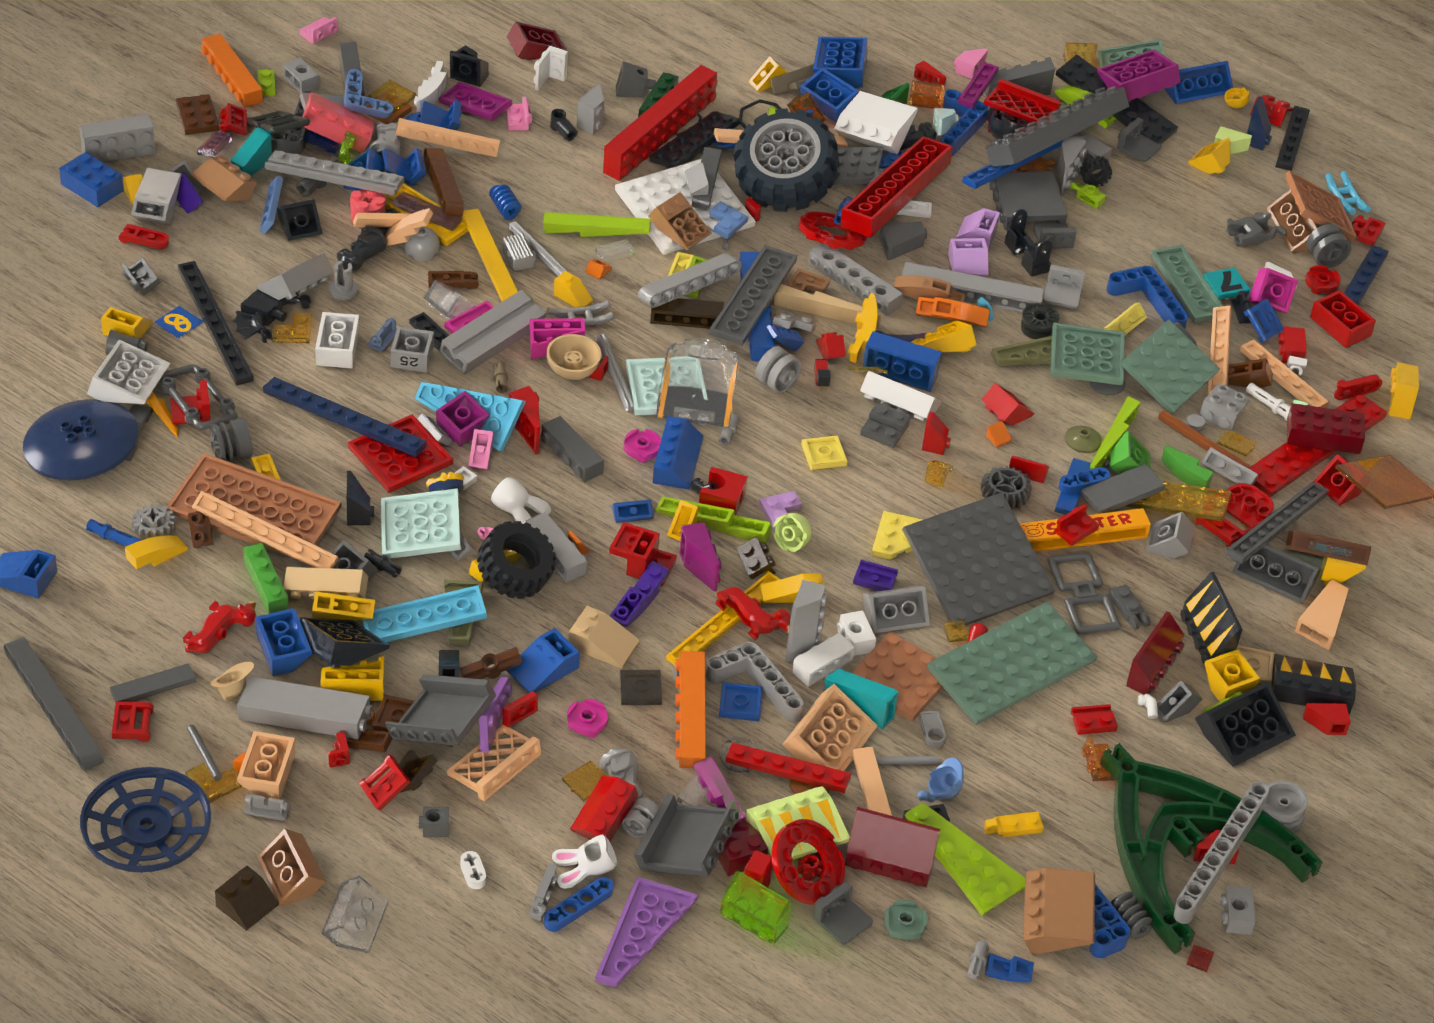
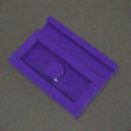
M861 560L853 584L876 591L891 590L898 575V569Z

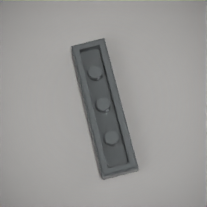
M188 663L110 687V692L115 703L132 702L195 683L196 677Z

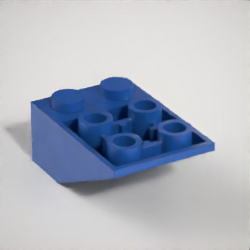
M44 551L3 553L0 557V587L38 599L57 573L56 555Z
M554 628L539 636L520 655L523 662L522 665L506 671L528 693L532 691L536 693L579 668L580 652Z

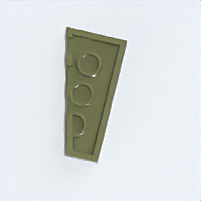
M444 580L445 593L478 585L482 596L484 586L481 581ZM476 621L449 627L450 644L470 645Z

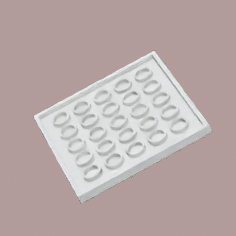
M702 159L616 184L615 191L636 218L650 219L648 215L657 206L679 192L692 205L693 196L690 195L685 170L701 163ZM718 172L709 210L693 207L712 233L697 244L722 237L713 232L714 226L720 221L710 216V210L720 201L748 216V222L738 231L755 226L753 217ZM651 221L650 233L647 234L663 255L684 249L659 231Z

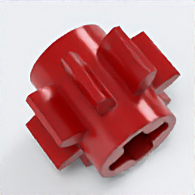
M806 855L804 859H799L797 870L804 880L813 882L816 877H821L823 862H819L818 856Z

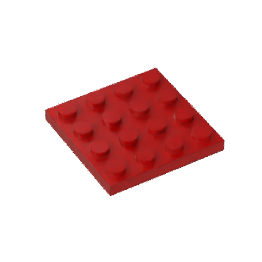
M413 414L388 425L427 442V447L416 457L365 435L348 442V448L388 493L453 465V458Z

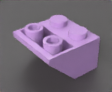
M983 208L966 216L956 239L985 238L987 248L989 249L998 227L1000 212Z
M985 238L950 239L948 257L952 271L988 277V248Z

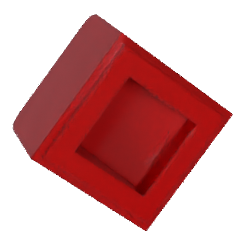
M604 356L600 360L598 367L589 375V378L599 381L604 378L608 370V356Z

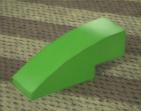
M1165 446L1161 460L1165 466L1181 481L1204 494L1211 484L1213 472L1199 466L1200 460L1170 446Z

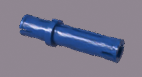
M847 197V199L845 198L840 203L839 210L834 217L836 224L841 225L842 208L853 199L852 197Z
M90 519L86 525L87 531L98 534L102 539H109L124 546L143 540L112 528L110 524L105 525L93 519Z

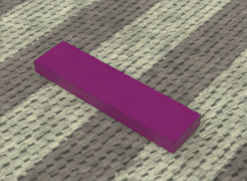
M983 62L959 97L958 104L973 109L998 73L999 67Z

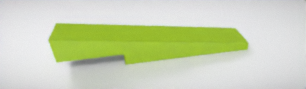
M544 212L543 226L545 234L580 232V237L647 234L650 233L651 220L647 218Z
M1127 396L1095 455L1090 469L1103 467L1104 462L1110 459L1111 451L1124 433L1129 431L1130 423L1138 415L1141 402Z
M662 496L656 507V512L674 518L680 499ZM686 501L699 507L697 523H705L706 528L747 541L757 537L761 543L765 542L766 544L772 534L771 522L736 516L733 509Z

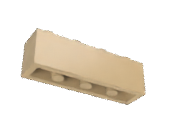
M287 567L283 588L289 597L294 599H300L301 596L314 599L315 592L365 598L369 576L363 570Z

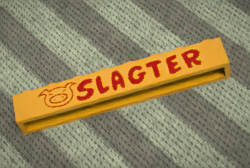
M1143 508L1089 515L1100 524L1099 529L1073 546L1055 533L1058 519L1021 523L1020 526L1034 552L1148 538L1151 524Z

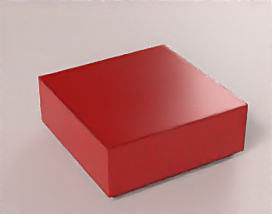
M752 198L746 199V210L755 222L759 221L761 206Z

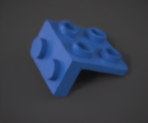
M455 100L449 110L446 111L424 101L421 106L420 123L458 130L461 125V102Z
M387 148L382 150L387 173L404 176V183L412 186L424 177L426 170L422 150L415 148L406 159Z

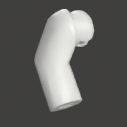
M1140 694L1137 701L1140 706L1145 705L1147 707L1148 718H1158L1156 699L1149 694Z

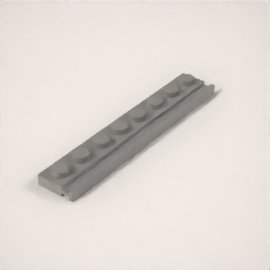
M275 150L269 157L268 162L265 163L266 170L394 196L404 183V176L394 173L390 174L379 170H370Z

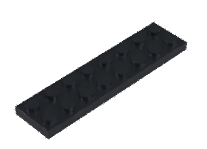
M1077 54L1056 70L1055 75L1068 85L1084 91L1096 93L1095 90L1105 88L1107 90L1108 88L1097 73V68ZM1139 98L1132 99L1128 102L1129 107L1113 114L1118 121L1127 127L1130 122L1135 121L1138 117L1143 119L1141 134L1158 144L1164 143L1178 129V126Z

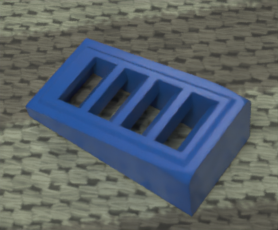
M770 324L767 326L772 337L792 351L798 350L804 344V340L799 332Z

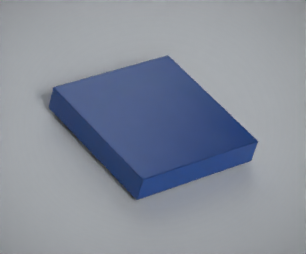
M722 682L719 717L759 721L763 686Z

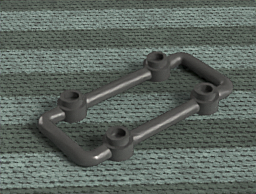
M193 364L166 371L160 379L161 391L172 396L185 413V422L194 424L197 429L206 430L210 429V425L217 424L219 426L221 422L228 424L230 420L237 419L233 400L224 398L210 381L208 369L200 368ZM194 372L196 383L199 384V381L207 380L208 390L218 401L220 413L229 416L201 422L200 412L197 408H190L176 391V382L171 377Z

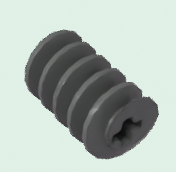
M1129 891L1114 898L1111 904L1129 926L1131 938L1136 940L1148 935L1151 931V926L1149 925L1152 919L1147 917V912L1142 910V905L1138 904L1137 898H1133V893Z

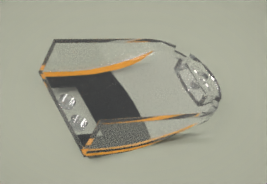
M702 338L685 339L681 344H672L665 356L656 417L667 419L668 416L684 418L689 422L701 425L730 427L739 368V357L736 352L726 349L727 345Z

